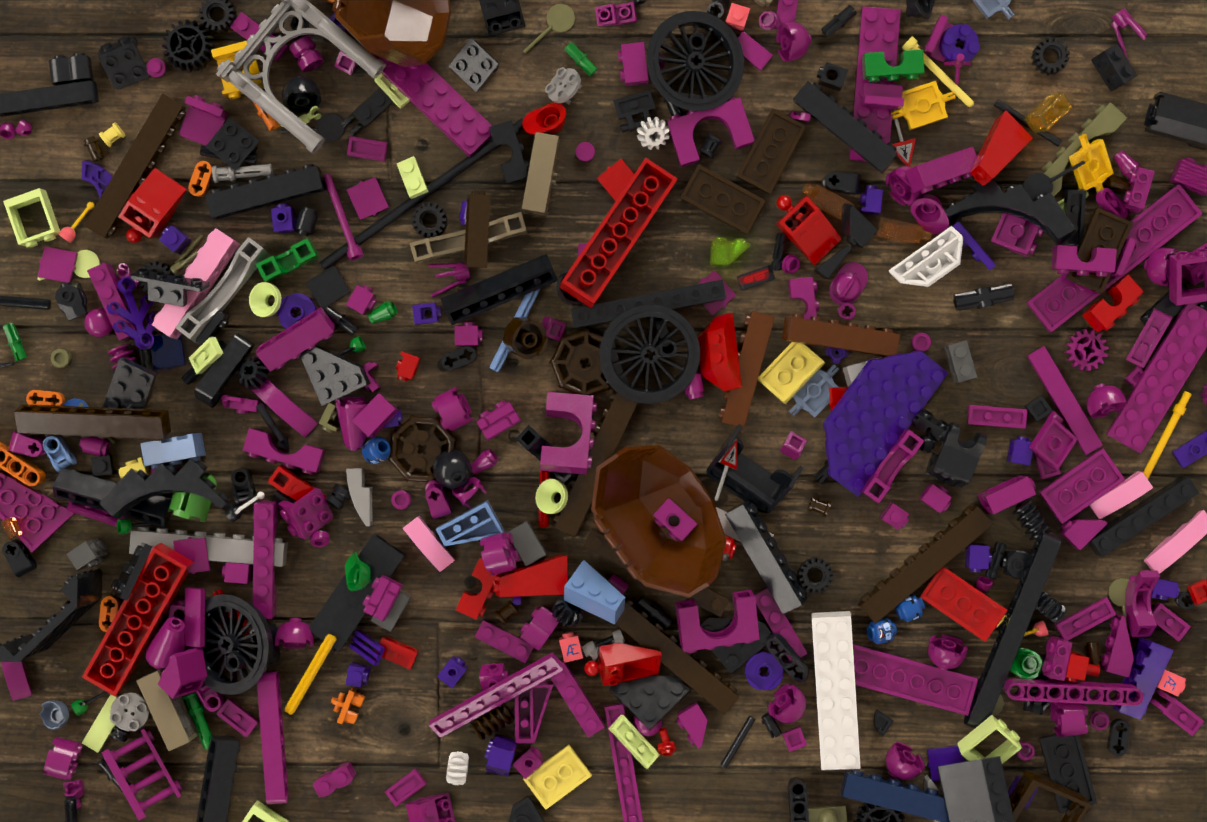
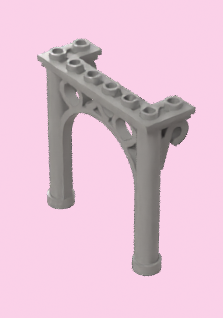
M281 0L280 5L277 4L272 9V15L261 22L258 32L248 38L245 48L243 50L240 49L235 54V60L233 62L229 59L226 62L223 61L218 66L216 75L224 81L233 84L306 145V149L313 154L322 146L325 139L281 104L270 88L269 71L279 49L295 37L314 34L332 42L373 79L382 73L386 63L374 57L308 0ZM292 16L297 17L299 20L297 30L286 31L284 25L288 18ZM303 17L317 29L303 28ZM278 26L282 33L285 34L283 37L281 35L275 38L270 37ZM264 43L266 46L264 53L267 56L266 60L260 55H255ZM255 60H261L263 72L251 75L249 72L250 65ZM263 78V85L265 91L252 80H259Z

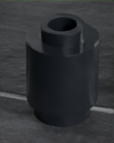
M302 207L294 228L298 230L297 234L308 237L309 234L314 233L318 219L316 210Z

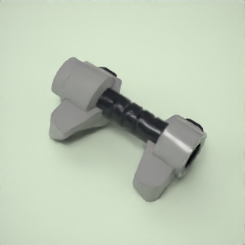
M621 629L612 632V635L606 639L586 643L582 646L586 657L591 656L592 660L596 661L599 655V646L614 643L624 644L625 639Z

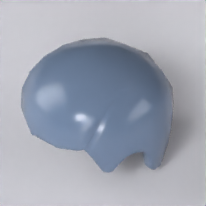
M49 700L42 703L43 709L39 715L43 719V724L48 729L56 730L67 723L69 708L64 702Z

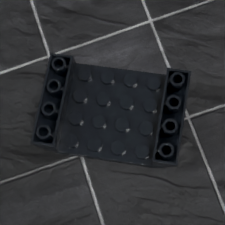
M91 569L88 572L85 571L82 574L78 573L76 576H70L64 582L65 586L61 589L69 599V601L61 606L60 609L62 611L57 615H52L46 621L47 625L43 628L40 627L33 634L21 635L11 641H6L4 644L0 643V662H21L48 650L102 598L103 571L101 569L94 571Z

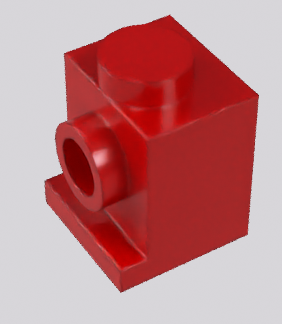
M401 351L400 355L403 356V359H399L396 370H398L397 378L408 382V379L414 380L422 358Z

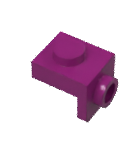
M368 362L363 366L371 383L365 386V388L372 392H376L381 388L370 373L379 366L377 362Z

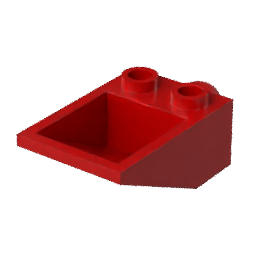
M154 168L129 198L118 216L134 227L130 228L126 233L128 241L138 243L142 239V233L149 238H159L187 189L157 168Z
M782 195L777 199V207L780 210H786L787 213L775 223L776 226L787 235L789 240L815 266L842 238L808 196L803 197L794 206H792L791 198L787 195ZM800 208L805 209L804 215L802 213H799ZM786 221L791 222L790 228L785 224Z
M622 643L599 646L598 663L593 660L588 661L584 666V670L589 676H595L599 672L603 686H613L620 682L658 675L662 654L661 651Z

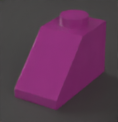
M1100 519L1067 520L1061 526L1062 530L1059 533L1074 549L1081 550L1108 523Z

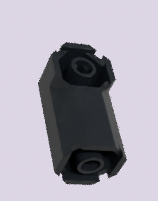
M1161 91L1156 93L1153 97L1156 101L1154 104L1150 103L1145 117L1144 125L1148 126L1145 128V132L1185 142L1189 147L1206 150L1207 104Z

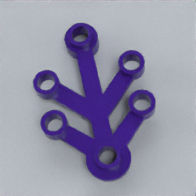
M126 276L118 281L117 288L124 294L130 312L120 307L117 302H111L107 305L106 309L109 314H118L131 322L136 329L134 330L127 326L125 321L118 320L113 324L115 332H124L135 340V344L139 349L148 350L154 343L152 332L155 327L152 325L154 322L152 316L155 317L157 313H151L147 316L148 324L145 329L142 322L154 301H149L148 304L145 301V298L148 299V294L143 296L140 300L142 305L138 311L132 294L135 282Z

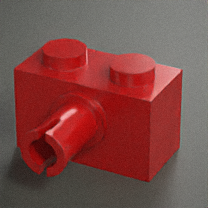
M1071 651L1065 680L1077 683V680L1085 681L1086 675L1098 677L1100 666L1088 664L1089 657Z

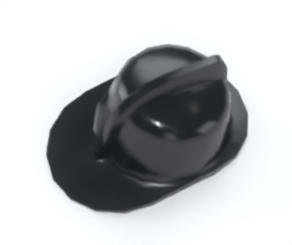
M906 0L907 17L913 16L915 18L923 17L929 19L935 0Z

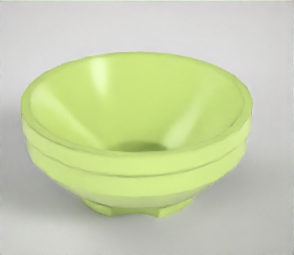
M261 282L255 285L249 296L251 310L260 317L273 316L281 305L279 289L274 284L268 282ZM271 295L275 298L272 306L268 304V298Z
M556 479L543 481L536 492V504L546 514L559 513L565 507L568 500L566 486ZM559 492L561 500L555 503L554 496Z

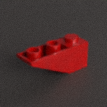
M283 465L278 466L268 480V483L296 501L315 489V487Z

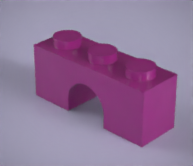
M1056 245L1052 249L1051 270L1057 271V274L1065 275L1069 274L1070 271L1077 272L1079 276H1089V273H1096L1097 277H1108V274L1115 272L1117 249L1094 248L1091 250L1090 260L1086 263L1078 258L1077 246Z
M813 277L789 279V299H799L804 302L806 306L804 319L810 320V317H817L816 312H819V302L815 300L814 294L817 293V282L813 281Z

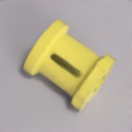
M116 122L104 133H99L102 140L109 147L120 137L124 138L126 136Z

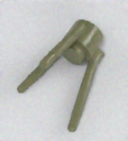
M200 235L181 257L174 262L175 264L170 267L174 275H185L186 269L189 266L188 263L198 253L194 252L187 259L185 258L200 242L203 235Z

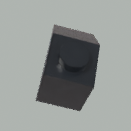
M844 203L842 205V233L847 237L846 241L851 246L863 248L878 230L853 205Z

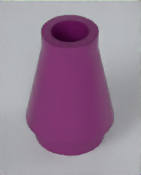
M1123 150L1113 157L1123 176H1126L1128 179L1131 173L1139 168L1140 164Z
M492 449L484 450L471 464L472 472L475 475L495 466L496 462L499 461Z

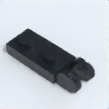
M379 87L342 122V126L344 128L348 127L355 119H358L360 123L350 131L353 137L364 127H368L394 102Z

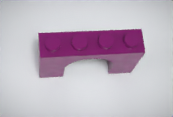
M735 96L730 97L722 105L710 110H690L688 115L682 117L680 114L674 115L669 118L670 120L666 124L669 127V134L680 168L699 162L700 159L693 140V130L704 120L715 119L722 122L729 131L735 150L753 145L755 142L741 97L737 99Z
M556 392L547 393L546 417L573 420L581 428L582 436L576 444L570 447L542 446L540 471L587 475V468H591L592 457H588L589 450H593L594 439L590 438V433L595 431V421L592 420V414H596L597 403H593L594 396Z
M752 590L732 593L734 606L733 620L728 627L717 632L707 631L700 626L698 605L695 599L675 602L680 645L683 652L694 653L700 649L713 650L718 646L731 647L737 643L748 644L753 643L755 640H760L756 600Z

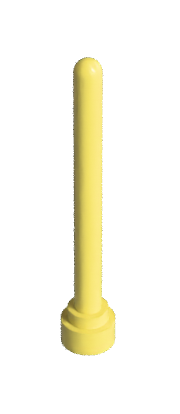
M913 36L902 46L905 51L921 50L918 47V41ZM923 52L924 64L951 91H954L955 95L966 106L972 107L974 101Z

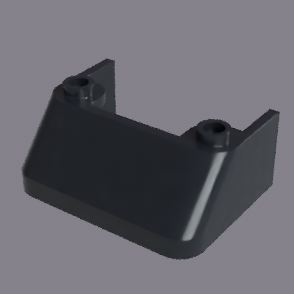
M739 424L709 464L706 473L712 480L718 484L720 483L725 465L719 463V461L734 440L737 439V470L731 467L728 468L723 487L743 501L750 499L759 512L767 514L792 489L803 467L799 466L790 475L787 471L780 469L775 470L771 474L741 453L744 445L736 437L742 428V425Z

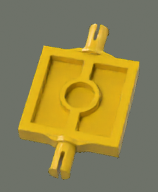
M936 81L903 91L904 105L900 110L891 112V115H893L892 119L904 116L910 130L946 119L948 116L945 110V102L956 99L955 93L952 91L942 95Z
M1082 134L1079 136L1082 147L1079 151L1069 156L1071 166H1074L1081 161H1085L1084 165L1073 170L1078 187L1086 191L1095 187L1096 192L1104 189L1102 183L1114 172L1103 139H1096L1089 144L1087 134Z

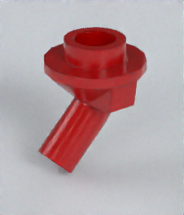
M661 728L659 732L662 743L658 744L657 751L662 756H671L676 751L675 742H670L667 729Z

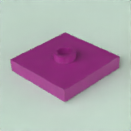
M1049 416L1029 446V449L1051 468L1058 470L1078 438L1054 417Z

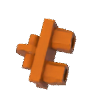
M352 687L345 701L343 700L345 694L341 692L338 698L332 697L331 703L335 705L333 711L339 712L340 707H342L337 723L355 724L359 713L350 710L352 704L361 707L365 696L358 693L357 688Z

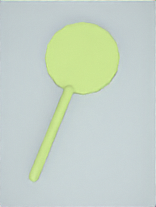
M81 250L77 252L78 256L74 273L82 278H90L87 270L100 265V260L93 251Z

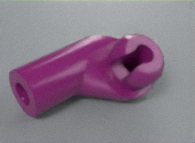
M120 263L117 266L119 280L131 275L130 269L125 263ZM134 280L135 288L138 289L140 281Z

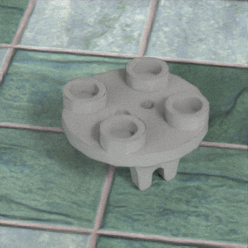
M562 67L558 69L556 75L545 88L548 97L554 103L566 102L569 105L571 102L569 99L582 87L580 84V74L571 68L565 69Z
M132 692L124 693L112 703L110 720L121 730L136 731L146 723L150 711L142 696Z

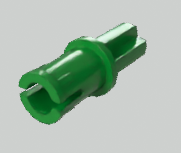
M573 42L565 47L567 54L576 62L575 65H579L589 77L598 70L587 58V54H583Z
M5 324L3 329L9 342L7 345L10 346L13 352L15 362L28 358L22 345L23 340L19 338L15 324Z

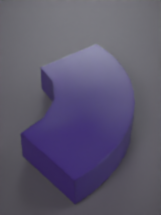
M82 161L81 180L88 181L94 185L100 199L111 181L112 175L95 163Z

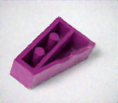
M543 681L515 697V743H535L554 684L553 681Z

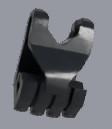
M951 422L943 435V445L939 455L932 453L926 475L930 477L935 476L934 479L942 482L944 480V483L947 485L954 484L955 487L962 488L968 485L973 477L980 456L986 446L987 435L976 433L973 439L962 442L958 439L960 435L959 424Z

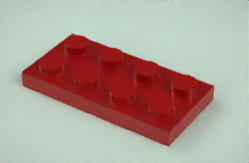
M942 567L936 573L920 596L984 642L988 640L1008 611L945 567Z

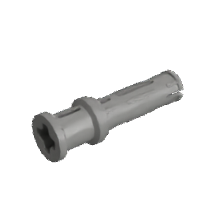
M272 164L238 167L236 171L230 166L212 167L214 183L224 180L235 182L237 178L260 177L273 174Z

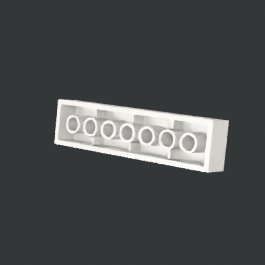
M850 611L812 613L821 770L860 769Z

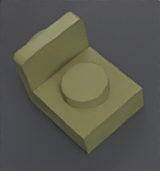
M332 402L328 403L319 421V424L323 425L322 429L329 433H333V431L338 432L340 429L330 423L331 420L335 421L338 415L336 405Z

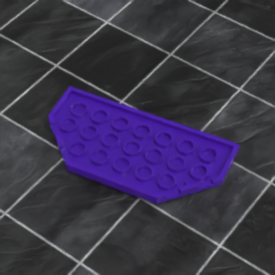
M919 350L906 354L891 355L881 359L868 360L823 422L824 431H826L825 447L829 467H827L828 475L859 497L862 493L860 490L864 488L868 479L874 474L876 468L898 441L903 431L908 429L913 423L912 420L917 416V412H921L948 372Z

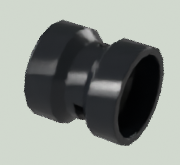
M335 484L333 492L328 494L325 500L334 508L341 510L344 506L343 502L350 498V492L342 486Z

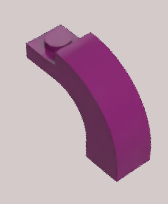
M1143 570L1139 571L1137 576H1130L1125 594L1126 619L1132 637L1151 636L1157 626L1151 609V594L1160 578L1158 571Z

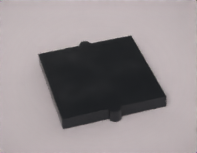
M335 265L306 282L312 292V297L317 300L322 309L351 292L344 281L345 278L341 277Z

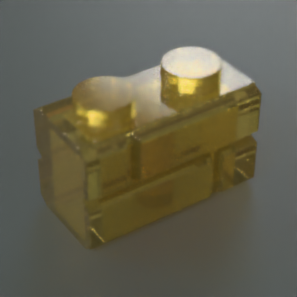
M1063 92L1049 94L1025 117V120L1032 132H1045L1058 122L1072 108V105Z

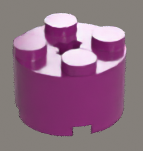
M454 387L436 396L435 401L432 402L434 410L439 412L442 418L440 422L445 430L449 428L451 431H454L474 420L473 417H469L472 411L463 393L460 395L457 393L460 390L458 387Z
M502 532L481 538L480 546L484 545V551H481L482 560L487 572L492 571L491 576L515 570L516 562H519V554L517 550L514 551L512 545L513 537L510 532Z
M1050 703L1051 720L1056 723L1057 727L1053 728L1058 737L1088 733V726L1085 722V716L1088 715L1085 704Z
M55 737L52 742L55 747L49 750L46 758L44 775L71 780L73 774L76 773L78 767L76 760L81 755L83 745L76 741Z

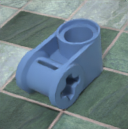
M54 435L44 440L43 448L50 458L52 466L58 473H60L62 468L77 464L75 455L62 436ZM53 439L56 440L58 443V447L56 449H54L51 445Z

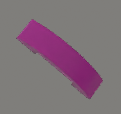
M266 379V385L261 384L260 389L254 388L252 390L269 408L305 438L317 426L318 422L298 407L270 379Z

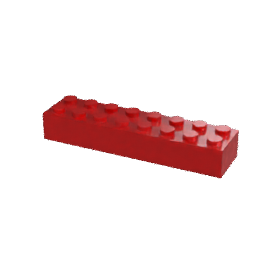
M645 158L562 280L559 288L592 309L678 179Z
M163 543L153 547L128 601H123L82 678L113 696H117L125 688L194 561Z

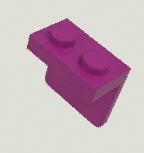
M194 95L193 98L187 96L184 103L189 108L179 133L184 138L206 146L226 122L228 113L223 110V106L212 102L210 105L205 103L204 98Z
M319 488L313 489L294 504L285 500L278 503L281 510L280 515L287 522L290 534L304 540L333 519V514Z

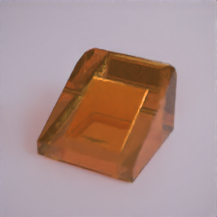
M15 517L7 518L2 522L9 540L22 535Z

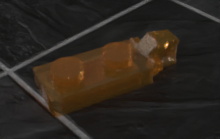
M806 184L802 190L803 193L810 196V200L818 208L841 221L842 205L846 203L855 206V204L823 186L816 185L814 188Z
M881 217L876 237L910 244H920V240H931L932 233L922 231L923 226H918V224Z

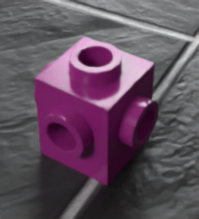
M504 663L481 665L479 679L482 691L509 677V672L505 671Z

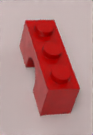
M1129 275L1120 278L1107 290L1113 299L1112 306L1104 299H1101L1082 314L1096 332L1109 330L1114 326L1115 323L1113 321L1116 318L1119 319L1127 313L1126 308L1128 306H1133L1140 300L1139 296L1144 291Z
M482 556L479 558L472 573V576L477 577L482 582V590L477 594L464 591L456 608V611L477 620L478 616H483L487 608L484 603L487 598L491 599L494 593L492 588L493 581H496V575L491 576L492 571L487 572Z

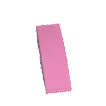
M1137 471L1089 506L1098 519H1101L1151 490L1153 486L1143 472Z
M420 515L403 527V530L439 572L455 561Z

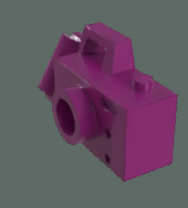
M228 395L221 397L223 407L237 409L236 413L248 414V411L258 412L256 406L261 403L260 400L229 397Z

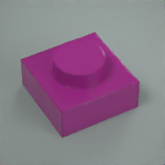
M800 726L782 732L789 752L807 746Z

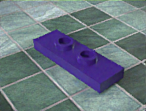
M960 221L952 225L953 228L963 236V245L965 247L969 245L973 250L971 255L976 261L981 260L989 270L994 268V261Z
M1207 430L1172 451L1181 468L1187 467L1207 454Z

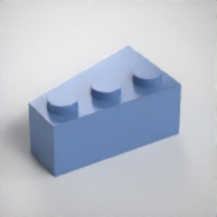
M202 433L140 443L144 466L151 465V469L157 468L162 463L170 462V465L182 464L181 460L183 459L198 461L201 460L200 456H206Z
M488 500L435 529L444 546L481 540V538L505 532Z

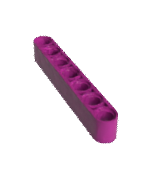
M277 671L264 672L257 682L266 802L268 805L288 803L289 794L280 678Z
M1012 678L1006 680L1003 686L1009 698L1020 701L1138 706L1144 699L1142 691L1133 684L1078 681L1076 683L1071 681ZM1012 686H1018L1017 692L1010 693ZM1035 686L1038 687V690H1037L1036 693H1034V694H1030V693H1029V691H1030V689H1031L1032 687H1035ZM1056 687L1058 689L1056 694L1049 695L1052 688ZM1076 688L1077 693L1069 696L1070 690ZM1096 689V695L1089 697V692ZM1116 690V695L1113 698H1109V693ZM1132 691H1136V696L1129 699V694Z

